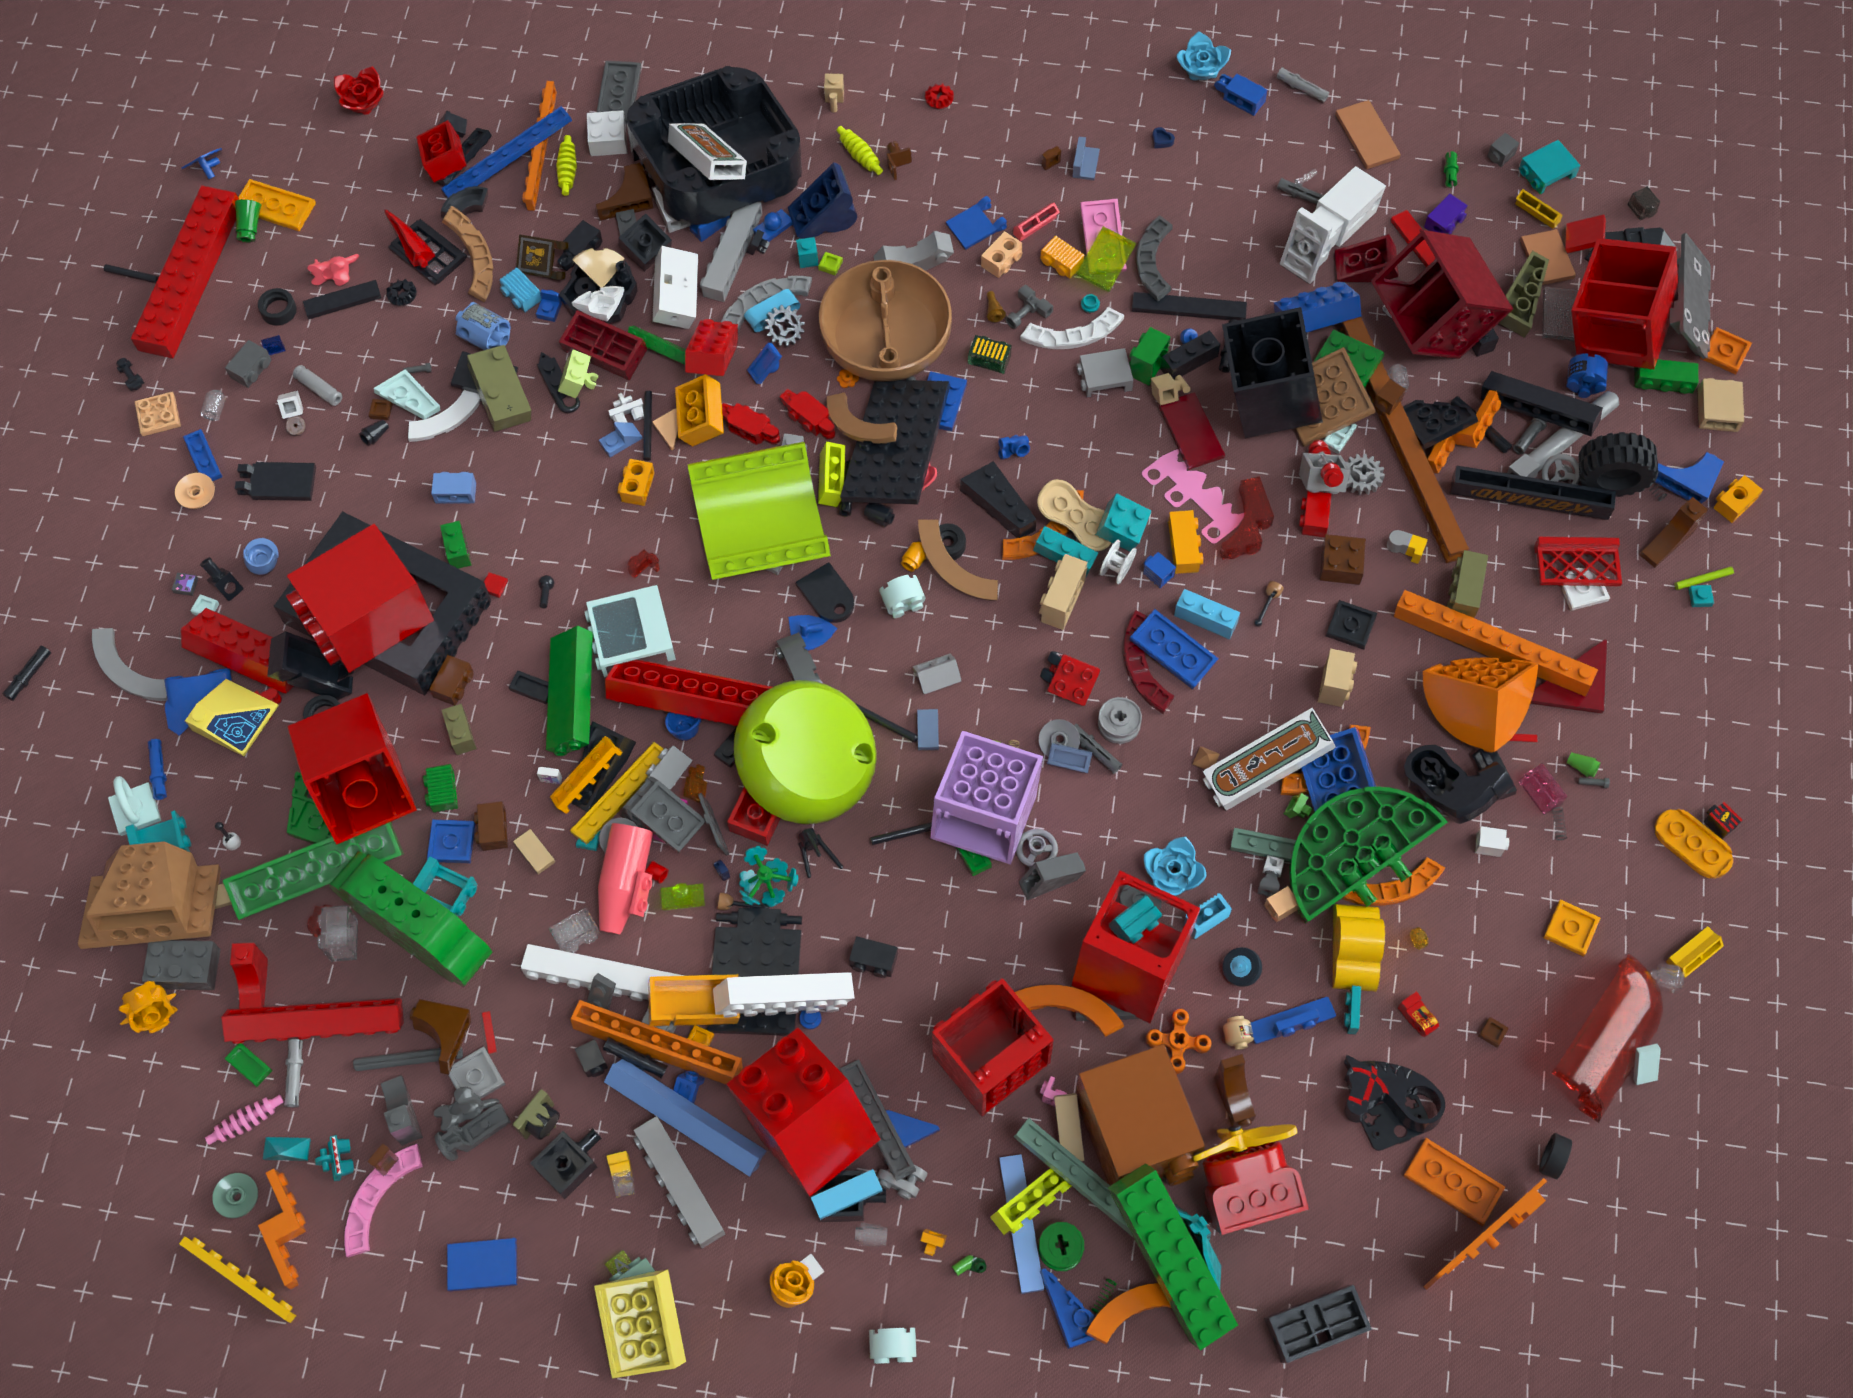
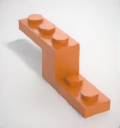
M1489 390L1476 414L1479 422L1435 445L1427 459L1434 473L1439 474L1441 468L1445 466L1447 457L1454 450L1455 444L1477 448L1479 442L1483 440L1488 426L1492 424L1495 413L1500 409L1501 401L1497 391Z
M273 1168L266 1172V1175L283 1212L263 1222L258 1227L284 1286L291 1290L299 1285L296 1280L299 1275L295 1266H290L287 1259L290 1257V1254L283 1244L305 1233L306 1230L303 1225L306 1224V1221L301 1212L297 1213L294 1206L297 1204V1201L292 1192L288 1193L286 1188L288 1181L284 1173H279Z

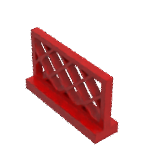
M1538 537L1534 545V551L1537 553L1540 585L1621 586L1622 576L1618 547L1620 546L1619 538ZM1543 554H1550L1555 559L1548 563L1543 558ZM1570 554L1575 559L1569 564L1562 556ZM1590 554L1595 560L1589 564L1582 556ZM1604 554L1613 555L1614 561L1609 564L1602 556ZM1557 560L1566 567L1561 572L1552 566ZM1579 561L1586 568L1579 572L1572 565ZM1597 561L1606 567L1601 573L1593 567ZM1548 569L1556 575L1554 579H1545V572ZM1569 569L1577 577L1575 579H1568L1563 574ZM1590 570L1597 577L1595 579H1588L1583 574ZM1610 570L1615 574L1616 580H1609L1604 574Z

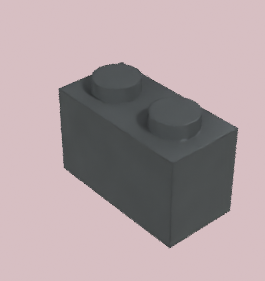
M248 340L227 364L225 369L231 379L249 388L258 379L261 372L269 366L272 359L266 349Z

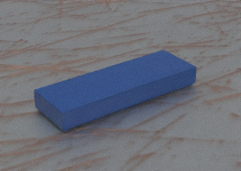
M200 429L183 436L198 473L207 475L212 481L222 478L203 431Z

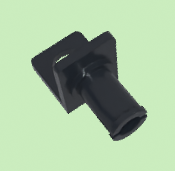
M210 557L201 562L200 566L210 575L207 581L215 586L226 600L231 601L244 589L229 571L219 568ZM229 582L235 584V590L232 593H226L224 589L225 585Z

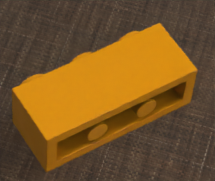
M1193 510L1169 512L1168 526L1173 564L1176 566L1175 574L1199 572L1200 565L1203 564V553H1199L1198 548L1201 547L1200 535L1196 533L1198 518H1194Z

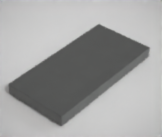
M605 61L597 112L623 110L627 124V112L637 98L642 68L641 63Z

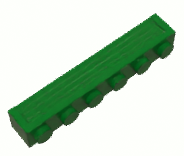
M629 326L628 333L642 338L647 348L685 365L686 349L641 328Z

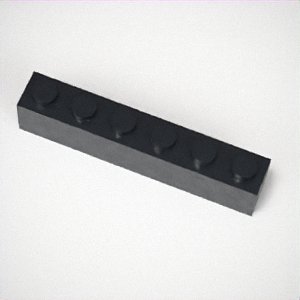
M1494 371L1490 372L1482 385L1480 400L1484 401L1489 390L1497 391L1501 407L1588 436H1592L1601 420L1603 407Z

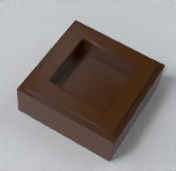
M372 399L369 412L370 419L389 420L393 403L388 400Z
M1489 1017L1478 1037L1498 1048L1509 1028Z

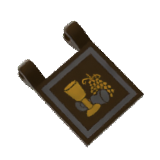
M519 234L516 268L524 274L564 280L566 277L565 272L553 271L555 248L567 250L569 243Z

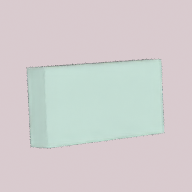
M1658 1044L1636 1048L1633 1078L1636 1085L1658 1080L1661 1051Z

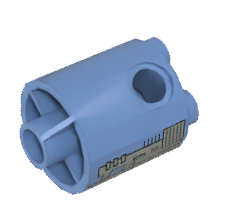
M472 302L464 311H459L456 315V335L484 351L508 343L511 329L509 321L481 305Z

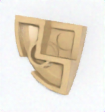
M591 248L579 253L572 260L602 288L616 273V263L623 261L624 257L608 248L597 251Z

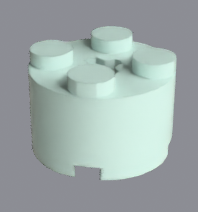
M909 575L897 577L887 582L888 587L884 589L882 586L879 590L888 614L893 615V618L903 616L904 612L910 609L912 611L922 609V603L926 599L916 575H913V578H910Z
M904 1328L878 1329V1334H875V1330H869L870 1359H874V1363H890L889 1358H897L899 1363L913 1362L912 1357H916L915 1328H910V1333H906Z

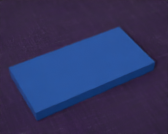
M1156 609L1151 612L1129 639L1191 689L1197 686L1219 659Z

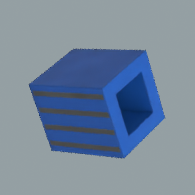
M1157 552L1154 556L1151 555L1145 560L1143 574L1159 588H1162L1174 577L1176 566L1161 553Z

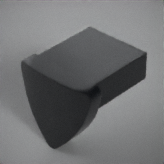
M446 111L439 124L449 120L459 137L463 138L466 134L467 119Z

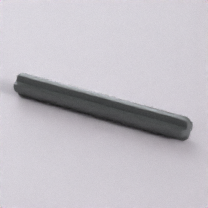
M462 1047L460 1048L456 1059H461L463 1057ZM436 1048L355 1058L353 1066L355 1071L436 1062L439 1061L441 1049Z

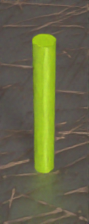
M1727 567L1675 582L1674 585L1676 590L1732 575L1734 570L1732 567Z

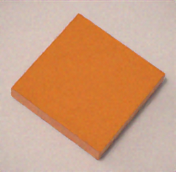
M1716 327L1710 338L1708 357L1702 360L1736 375L1752 343Z

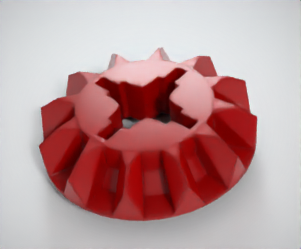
M935 83L933 87L929 86L928 90L925 91V100L933 108H946L953 102V91L950 89V86L946 87L943 83L942 85ZM941 92L942 95L937 99V95Z

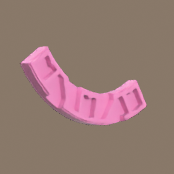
M417 1144L395 1153L399 1160L386 1175L383 1176L374 1169L358 1189L350 1206L345 1227L344 1245L346 1257L370 1251L369 1229L378 1202L398 1179L415 1169L423 1167Z

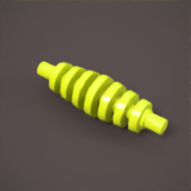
M839 126L836 131L840 134V141L852 158L863 167H866L868 171H874L877 175H880L883 169L879 166L880 161L869 145L850 129L845 130L842 126Z
M570 135L564 136V142L560 144L556 163L558 186L562 188V195L568 196L569 189L573 187L577 169L575 145L571 142Z

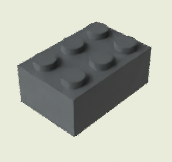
M168 940L148 942L142 982L154 981L156 985L171 990H214L221 949L213 941Z

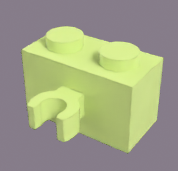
M572 350L566 361L558 392L576 398L583 384L589 389L595 388L598 375L587 373L591 356Z

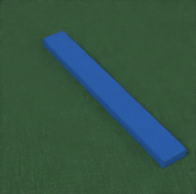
M560 106L455 178L447 186L442 187V191L449 198L453 193L455 194L466 187L478 186L572 121L571 117Z

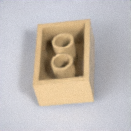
M1067 554L1064 555L1062 561L1058 560L1055 567V577L1051 576L1047 586L1049 588L1048 593H1044L1040 601L1042 606L1039 614H1042V623L1064 630L1085 583L1088 562Z

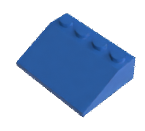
M1356 727L1329 735L1336 748L1301 767L1314 811L1344 792L1364 787H1376L1360 733Z

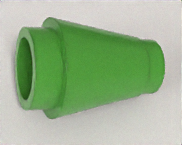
M1572 752L1567 764L1586 777L1591 776L1594 778L1601 762L1596 761L1597 758Z

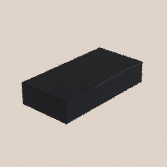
M517 670L509 685V690L543 704L548 702L549 682Z

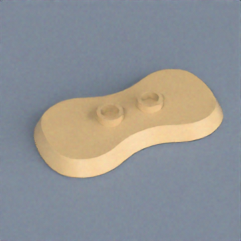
M1052 480L1043 487L1039 493L1037 503L1041 513L1046 518L1068 527L1082 545L1094 551H1102L1111 544V542L1095 535L1104 510L1087 504L1079 496L1075 488L1066 481Z

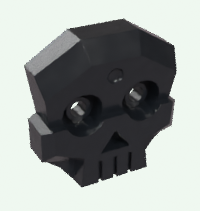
M624 261L616 263V273L604 286L624 287V292L611 318L608 321L601 320L603 322L621 321L627 305L633 302L638 292L637 283L626 261L625 263ZM575 264L570 274L571 280L559 294L561 301L573 316L578 310L572 305L576 298L588 291L593 293L600 290V287L577 264Z

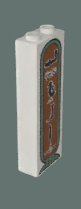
M669 124L668 142L709 180L745 179L747 161L705 124Z
M1311 708L1205 769L1203 772L1206 777L1203 778V781L1209 790L1213 788L1216 795L1213 798L1219 807L1223 805L1227 811L1336 747L1314 709Z

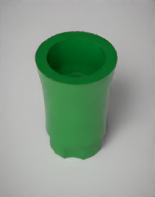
M246 199L235 201L237 240L247 243L255 242L262 206L259 202Z

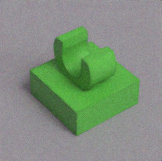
M1303 793L1293 796L1283 814L1289 818L1297 815L1301 818H1304L1305 815L1309 816L1312 808L1305 804L1308 797Z

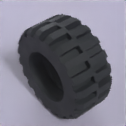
M1619 432L1617 434L1608 433L1605 436L1600 435L1596 439L1588 441L1578 454L1579 478L1582 486L1616 491L1617 497L1633 495L1635 492L1644 491L1645 488H1649L1655 482L1659 474L1657 448L1649 438L1641 434Z

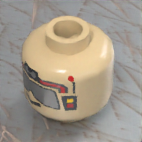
M1244 1016L1228 1018L1227 1022L1223 1025L1225 1042L1229 1046H1234L1235 1050L1247 1048V1044L1254 1039L1251 1022L1244 1019Z

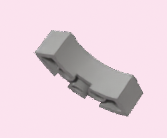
M934 231L928 237L918 241L917 246L906 248L905 246L892 247L883 245L873 257L874 261L896 260L910 263L926 271L940 263L946 262L954 251L950 234Z

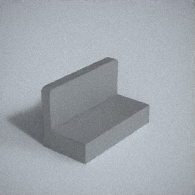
M951 653L913 666L914 673L919 679L924 694L961 682L956 659Z

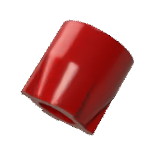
M652 861L645 870V873L652 875V880L659 884L666 879L669 872L666 867L655 861Z

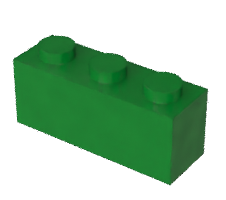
M1658 359L1655 369L1634 368L1635 388L1688 394L1693 393L1699 383L1698 363Z

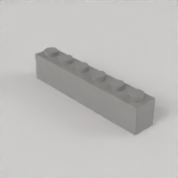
M761 202L732 211L733 215L731 218H728L726 223V231L721 234L720 244L714 250L713 260L708 263L707 274L701 279L700 288H702L703 297L725 302L754 235L753 229L758 226L763 214Z
M656 1116L634 1129L636 1137L633 1139L639 1150L645 1149L647 1156L644 1158L650 1169L656 1168L658 1174L655 1177L661 1188L667 1187L669 1193L666 1196L672 1207L678 1206L680 1213L677 1215L683 1226L689 1225L691 1232L688 1234L694 1245L699 1243L703 1249L724 1236L725 1232L658 1117Z

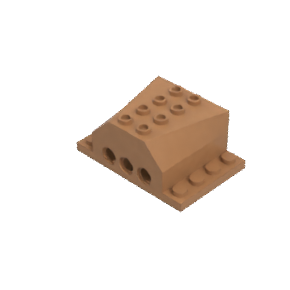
M167 842L121 846L106 861L104 875L91 877L78 946L80 949L211 936L221 873L219 864L197 866L191 852Z

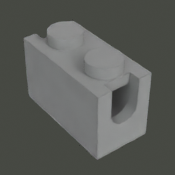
M673 745L669 749L664 748L658 756L660 761L657 765L652 764L645 774L648 777L644 781L646 782L652 776L671 790L693 760Z

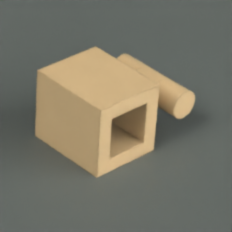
M825 74V102H830V111L833 113L837 112V102L843 103V74Z
M1169 373L1151 378L1152 395L1160 406L1178 401V391L1183 390L1184 393L1190 391L1189 385L1181 375L1176 376L1175 381Z

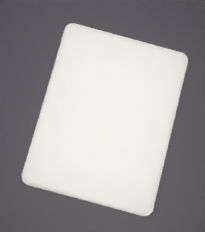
M812 1254L801 1261V1263L809 1268L808 1272L812 1280L824 1273V1270Z

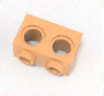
M1004 231L981 255V267L999 278L1003 273L1009 271L1015 261L1021 258L1023 254L1022 242Z

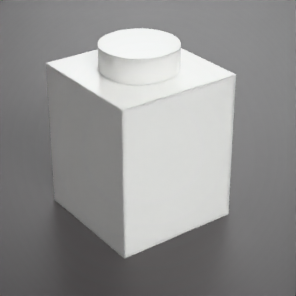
M298 391L278 396L277 402L283 419L303 413V406Z
M1481 826L1476 835L1475 853L1501 857L1503 852L1507 851L1509 847V838H1506L1507 830Z

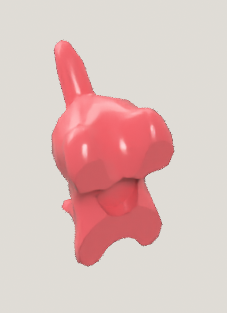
M359 254L346 258L336 256L322 263L315 259V263L307 267L310 274L315 276L311 283L313 285H321L327 280H334L338 286L346 284L350 279L348 275L349 264L355 262L359 258Z

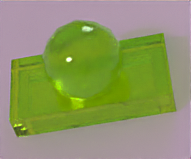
M679 883L674 887L661 888L662 909L671 910L705 906L703 883L692 885Z

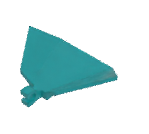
M1174 1203L1181 1218L1203 1246V1254L1208 1269L1220 1290L1222 1266L1210 1244L1211 1232L1207 1228L1208 1223L1203 1216L1199 1217L1197 1213L1191 1216Z

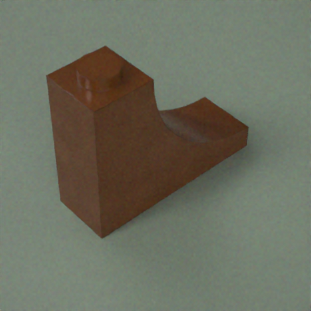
M641 163L624 166L625 175L620 189L609 199L596 204L600 221L615 218L616 212L634 209V213L654 208Z
M1692 497L1678 510L1661 533L1640 553V556L1654 568L1657 567L1695 532L1708 509Z
M419 999L417 1006L412 1008L410 1014L415 1030L426 1033L437 1042L441 1049L439 1057L440 1073L449 1075L471 1024L470 1009Z
M1243 1054L1221 1060L1214 1079L1231 1125H1241L1242 1128H1245L1252 1124L1256 1114L1247 1088L1245 1060Z

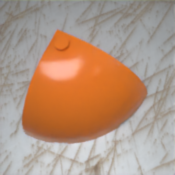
M1483 657L1453 660L1447 666L1438 664L1423 671L1425 697L1436 719L1450 734L1466 744L1481 748L1486 752H1495L1514 736L1525 718L1536 685L1538 663L1512 659L1511 662H1499V658Z

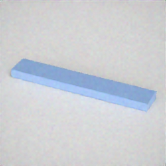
M1021 1154L999 1158L1006 1203L1027 1187ZM1026 1217L1021 1221L1024 1226L1014 1234L1011 1232L1021 1294L1044 1291L1033 1220H1029Z

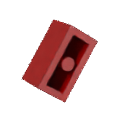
M1307 491L1306 498H1302L1301 509L1304 510V515H1300L1299 519L1302 535L1325 538L1329 525L1331 493Z

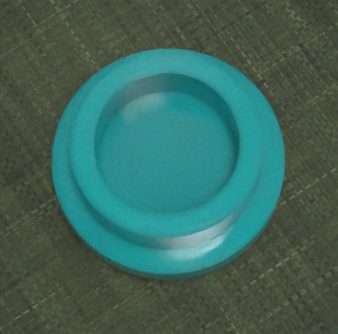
M1088 294L1081 300V307L1084 311L1092 313L1099 309L1100 301L1097 296Z

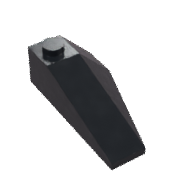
M594 721L590 725L589 744L584 746L583 758L580 759L579 764L604 736L611 739L613 744L623 753L620 756L616 753L607 762L610 767L608 769L602 767L593 777L596 783L594 785L588 783L580 792L582 795L580 800L573 799V805L587 812L601 798L625 765L636 744V741Z

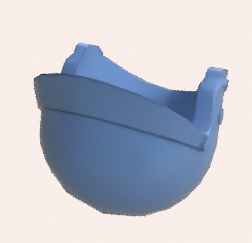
M258 538L247 544L243 550V558L250 572L256 575H264L275 568L279 555L278 549L272 541L266 538Z

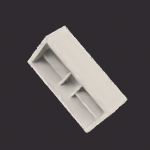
M661 246L655 258L653 322L685 329L691 327L696 318L698 254Z

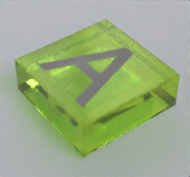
M622 1250L606 1262L605 1265L614 1276L619 1271L622 1274L630 1269L628 1265L632 1261Z

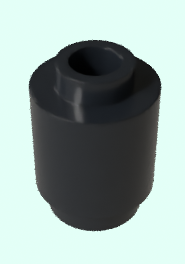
M868 503L864 511V516L868 520L884 527L892 524L895 518L893 509L881 503Z

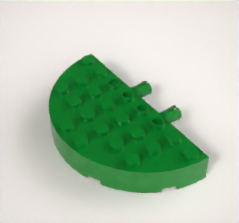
M1364 787L1350 790L1327 801L1314 812L1301 829L1290 858V887L1297 903V909L1304 922L1307 924L1352 891L1358 894L1366 907L1371 905L1378 899L1367 887L1366 881L1385 867H1391L1400 879V882L1413 875L1401 861V856L1448 823L1447 820L1433 806L1415 797V795L1389 787Z

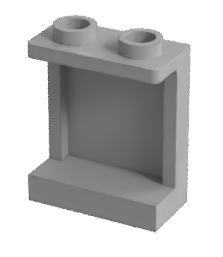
M1125 348L1080 356L1079 363L1076 365L1077 373L1082 376L1081 389L1086 392L1087 397H1091L1092 391L1123 386L1124 392L1132 391L1133 377Z

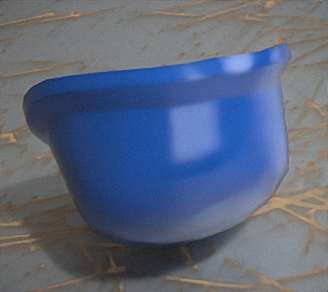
M669 712L665 718V725L669 733L676 739L686 741L696 736L702 719Z

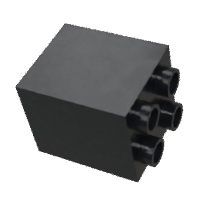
M1301 307L1222 324L1233 390L1245 439L1323 423Z

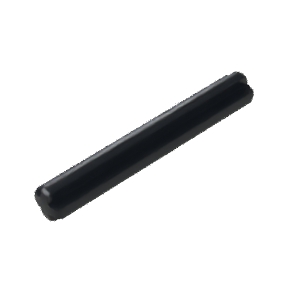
M1456 396L1450 404L1451 406H1460V404L1467 403L1459 396ZM1491 425L1488 426L1484 436L1503 453H1507L1511 449L1512 444Z

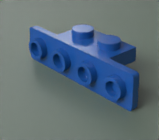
M1324 997L1251 1022L1254 1043L1259 1044L1280 1036L1287 1037L1294 1034L1297 1030H1308L1318 1023L1335 1018L1336 1013L1329 997Z

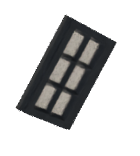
M421 219L414 222L410 228L435 253V257L428 261L426 267L422 268L421 265L414 267L405 255L399 237L388 246L393 253L434 285L444 280L467 258L464 252Z

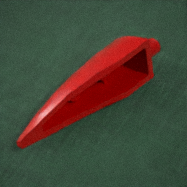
M385 210L387 218L400 239L405 255L414 267L419 265L422 268L426 267L428 261L435 257V253L412 228L397 216Z

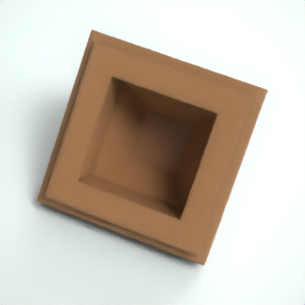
M1200 746L1193 765L1205 770L1216 764L1220 754Z

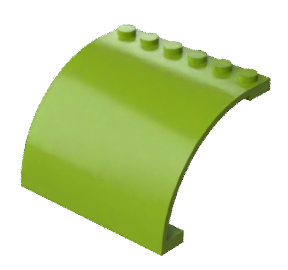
M805 442L687 464L712 580L831 556L827 535H824L817 508Z

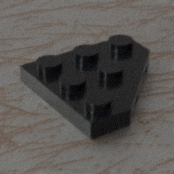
M1415 400L1403 406L1412 428L1424 449L1479 422L1477 416L1467 404L1451 406L1450 403L1434 401V404L1424 403V400Z

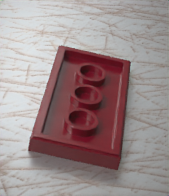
M1195 392L1178 397V401L1161 406L1159 404V409L1188 470L1225 458V453Z

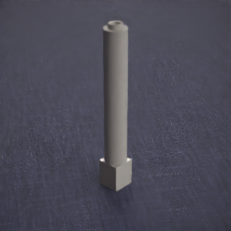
M1606 391L1591 404L1603 407L1602 420L1619 406V398L1615 393ZM1564 427L1560 428L1530 454L1527 455L1525 453L1510 465L1507 474L1531 478L1537 477L1538 472L1550 457L1561 454L1584 434Z

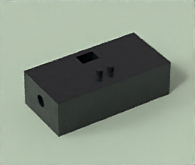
M1354 1285L1342 1287L1264 1318L1281 1363L1292 1362L1372 1330ZM1325 1331L1328 1340L1319 1343L1316 1334Z

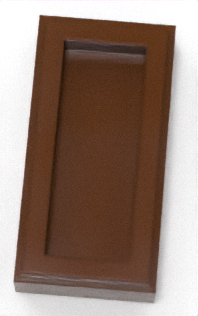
M382 1143L367 1162L384 1176L399 1159Z

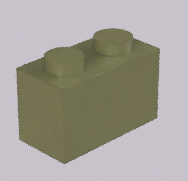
M462 704L443 709L442 714L456 755L477 749Z

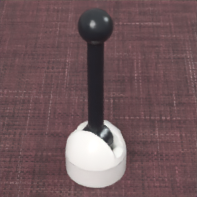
M217 822L215 828L224 835L222 842L226 849L236 850L241 845L240 837L233 832L227 833L223 828V823Z

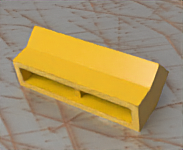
M1522 189L1516 197L1517 201L1515 204L1552 229L1560 223L1563 216L1561 213L1526 190Z
M1707 926L1674 953L1666 963L1676 973L1686 978L1724 946L1722 938Z

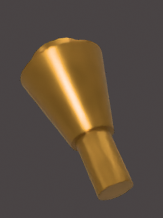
M989 291L987 292L989 301L987 318L991 322H1000L1005 318L1006 312L996 300L994 292Z

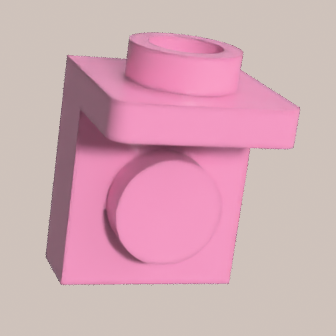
M1051 1076L1049 1082L1044 1081L1040 1093L1043 1094L1042 1102L1055 1107L1054 1096L1067 1093L1058 1089L1052 1090L1055 1078Z

